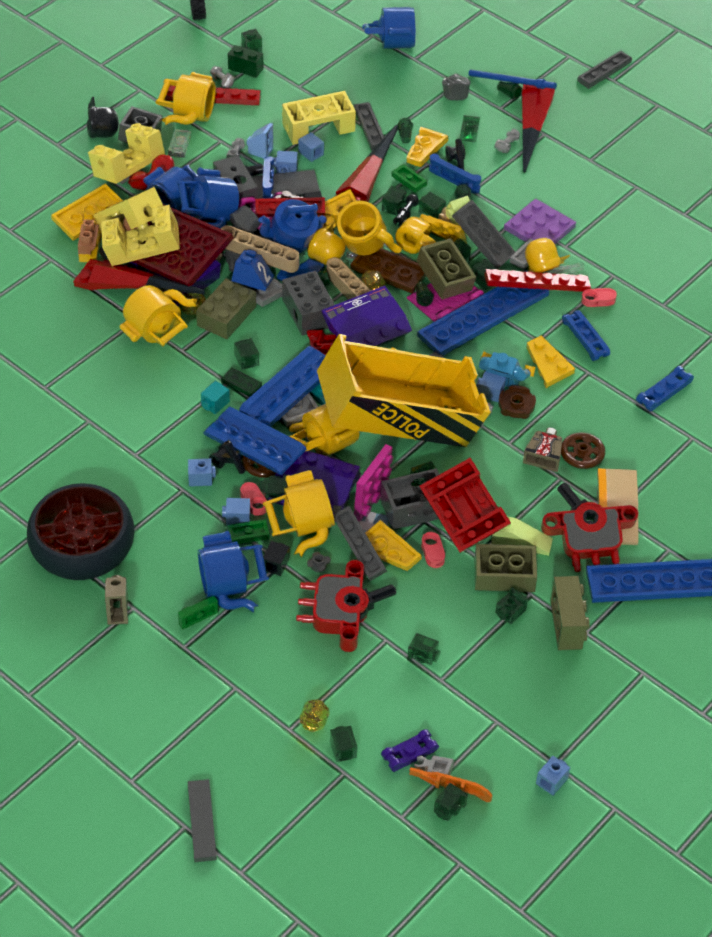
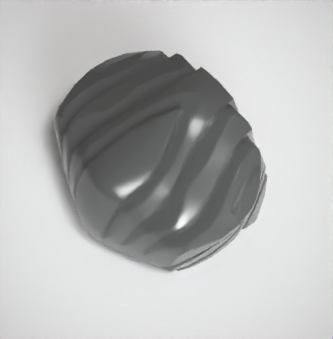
M453 74L444 78L442 81L444 97L448 100L466 99L469 93L470 80L459 74Z
M242 206L230 214L231 223L235 228L254 234L260 226L259 218L247 206Z

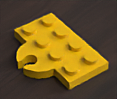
M105 183L51 215V219L74 241L79 238L81 224H83L85 219L94 220L95 225H98L93 215L123 200ZM98 228L97 235H100V238H102V232L100 228Z

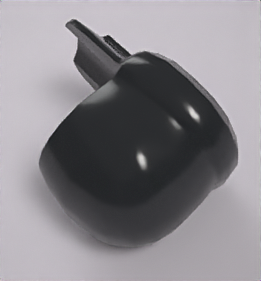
M92 97L88 104V136L90 138H109L114 136L119 129V118L116 111L108 107H95V100Z

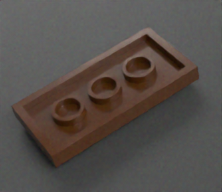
M382 248L370 255H357L352 261L350 268L411 294L414 293L426 277L417 262Z

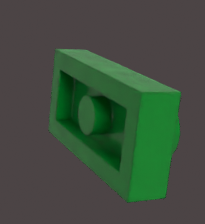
M405 164L392 171L391 176L414 193L427 186V180Z
M266 519L227 525L232 542L237 541L238 544L270 539Z
M215 596L202 599L199 603L185 607L178 612V621L182 630L218 613V601Z

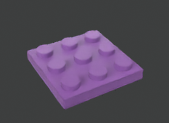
M536 198L504 224V230L524 242H527L529 239L549 238L554 244L576 227V221Z

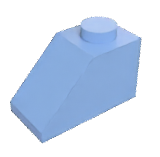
M272 123L256 130L252 136H249L247 139L249 154L264 159L273 151Z

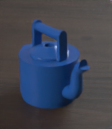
M385 7L382 8L379 20L362 25L366 34L379 35L383 49H401L415 46L416 25L414 8Z
M189 165L183 168L172 167L166 172L161 167H157L155 171L143 179V182L148 185L146 190L155 187L162 204L170 205L171 208L181 211L182 205L177 182L193 181L198 175ZM186 186L187 198L190 186Z
M200 167L197 169L198 176L193 181L177 182L182 205L181 212L190 213L192 217L201 221H212L208 224L221 229L226 226L227 222L231 221L230 214L238 210V187L234 180L220 177L219 170L203 169ZM186 186H190L188 198H187Z
M291 199L279 204L271 222L264 215L258 219L262 223L259 232L268 240L295 249L300 254L308 248L316 231L323 227L327 219L323 215L318 217L317 204L309 205L306 202Z
M229 531L204 536V547L198 549V563L206 598L215 596L218 605L226 610L245 607L254 613V607L259 605L252 600L246 598L230 599L228 596L246 592L247 585L269 580L262 553L263 545L239 547L237 541L232 542ZM254 550L259 579L247 581L249 564L241 551Z

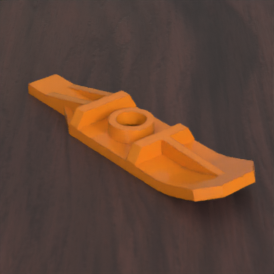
M410 767L409 775L419 777L438 789L440 786H443L450 791H460V795L468 793L477 796L485 802L492 801L491 792L478 783L439 772H426Z

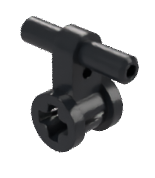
M456 139V147H445L447 161L457 160V167L464 170L465 148L462 144V139Z
M230 440L222 443L218 448L219 450L209 456L211 463L217 468H222L225 463L235 465L239 474H243L246 471L241 462L242 457L235 450Z

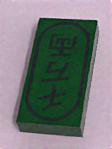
M233 367L221 378V383L248 397H251L262 387V382Z

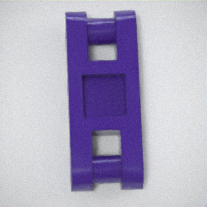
M424 729L418 735L392 748L384 749L381 752V756L389 762L390 769L395 772L416 762L418 756L426 757L438 750L439 745L435 740L431 739V733L428 729ZM425 743L426 746L421 748L420 744Z

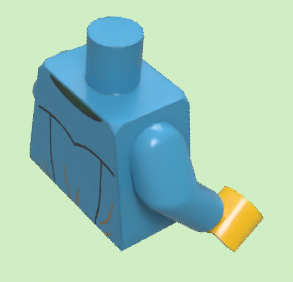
M483 351L479 362L481 370L506 377V387L518 385L519 381H524L530 376L534 377L536 368L525 365L523 370L518 359L510 357L506 353L493 352V354H489Z

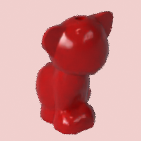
M158 155L153 159L151 170L148 173L144 171L135 172L130 175L128 184L133 189L146 191L148 185L143 182V179L155 171L157 167H161L166 172L174 167V160L169 155Z

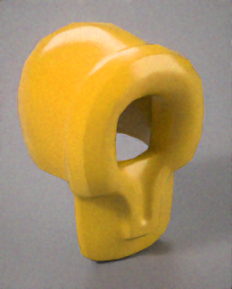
M419 217L406 219L395 234L397 245L410 254H417L420 251V247L436 243V241L429 237L432 226Z
M335 221L325 228L318 229L308 245V256L324 265H327L328 259H341L345 253L346 245L344 241L334 234L333 225Z
M549 238L535 239L525 249V259L531 272L541 273L557 268L570 257V255L560 258L554 242Z

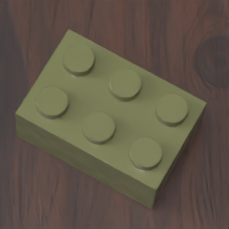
M451 238L420 247L417 262L441 300L472 291L476 276Z
M226 278L196 310L197 326L228 339L256 308V291Z
M476 544L474 556L475 590L535 592L537 583L536 546Z
M579 576L554 577L550 603L558 650H579L583 648L584 641H587L586 629H589L590 623L589 617H585L587 605L586 600H582L584 587L579 582Z

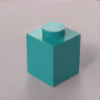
M216 380L201 392V406L213 414L218 413L230 402V389Z

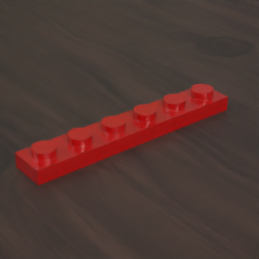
M170 85L165 101H173L172 96L176 86ZM216 88L214 103L259 106L261 90Z
M486 269L484 274L487 286L578 292L591 289L589 278L586 275Z

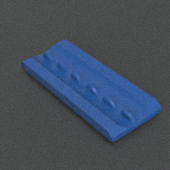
M308 346L241 405L239 411L270 427L273 426L320 384L317 369L326 355L314 347Z
M230 406L203 432L204 435L221 444L230 440L235 450L241 455L279 475H282L307 450L301 442Z

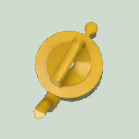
M192 72L190 76L182 74L179 80L164 79V84L158 99H156V104L172 108L174 115H169L162 119L165 125L172 122L189 125L195 121L207 122L209 120L216 96V85L213 77ZM170 85L176 86L172 96L173 102L165 101Z
M354 201L346 205L340 213L337 210L332 211V216L342 240L352 253L370 255L380 248L383 249L384 243L394 253L401 252V247L394 242L392 235L387 232L382 216L373 204L366 201Z
M152 285L143 286L133 292L127 299L123 309V316L126 321L120 325V329L132 342H137L139 338L143 337L147 342L158 343L163 347L183 329L188 328L187 324L181 319L180 308L172 300L186 307H197V299H187L181 292L174 289L162 292L159 288Z
M326 403L305 413L302 417V422L294 423L289 427L290 432H297L289 437L301 442L306 447V451L314 449L318 454L330 456L354 444L360 436L359 431L332 427ZM307 437L309 442H306L302 439Z
M311 470L287 475L285 479L288 488H284L285 495L263 502L272 528V536L296 531L297 536L300 537L317 532L314 537L302 541L297 546L293 555L299 554L301 558L308 548L322 545L328 538V528L335 525L322 479L314 480ZM284 500V516L292 528L280 531L272 503Z

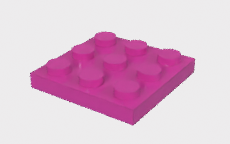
M385 444L356 484L354 515L359 522L364 516L367 517L369 515L372 505L378 503L381 497V481L388 480L392 472L390 465L393 461V447Z

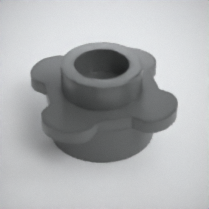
M314 552L311 560L307 561V565L315 572H323L327 564L330 563V557Z

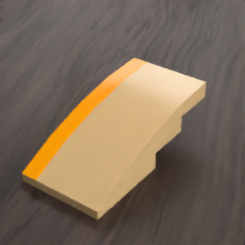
M598 468V504L602 507L632 505L638 510L637 470ZM629 514L624 515L626 519H633ZM637 518L632 528L621 529L623 536L622 545H638Z

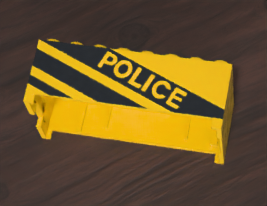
M339 334L317 369L331 424L334 428L467 447L491 413L484 393L479 395L475 379L478 374L472 357L465 356L462 361L348 342L345 341L346 335Z

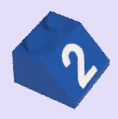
M244 250L235 262L231 281L266 291L274 279V275L262 255L257 254L254 250Z

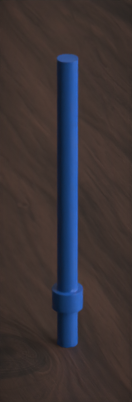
M469 70V76L531 85L539 89H556L557 83L548 82L540 78L535 80Z

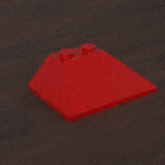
M471 457L419 486L459 553L511 524L502 507L498 508L480 479V472Z

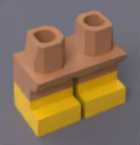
M85 219L83 224H81L78 241L79 262H88L90 259L97 260L101 239L100 235H97L99 225H95L94 220Z

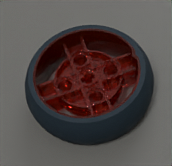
M71 484L50 492L35 506L27 525V542L35 560L48 572L70 580H87L110 572L127 556L134 538V521L127 505L114 492L94 484Z

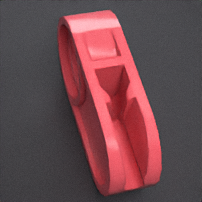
M611 288L587 289L582 293L581 302L587 307L611 306L616 302L617 293ZM587 296H591V297H593L594 299H593V300H588L586 297H587Z
M253 482L242 484L240 496L241 498H250V513L255 516L264 515L266 513L265 506L259 509L253 507L256 503L263 505V502L267 501L259 487Z
M435 532L425 533L422 536L421 546L426 563L432 568L442 567L445 563V552L440 536ZM428 539L435 540L436 543L433 545H429L426 543V541Z

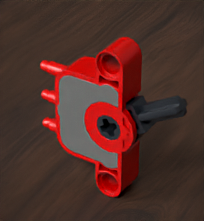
M562 483L557 488V491L571 506V510L550 512L544 515L541 524L542 532L547 536L562 535L565 554L572 559L575 572L581 570L580 559L592 558L593 565H600L599 557L611 556L612 563L619 564L618 552L623 542L621 529H629L635 525L638 518V510L632 505L602 507L595 502H587L586 499L581 501L567 483ZM629 514L633 519H626L624 515ZM546 522H553L555 526L550 527Z
M351 560L346 565L345 575L324 574L316 582L300 583L301 589L315 590L314 599H298L299 605L313 607V615H297L296 621L313 623L315 630L320 633L340 635V648L345 652H352L358 646L359 623L367 618L369 610L374 609V603L396 595V588L390 584L372 592H368L366 588L363 589L364 565L358 560Z

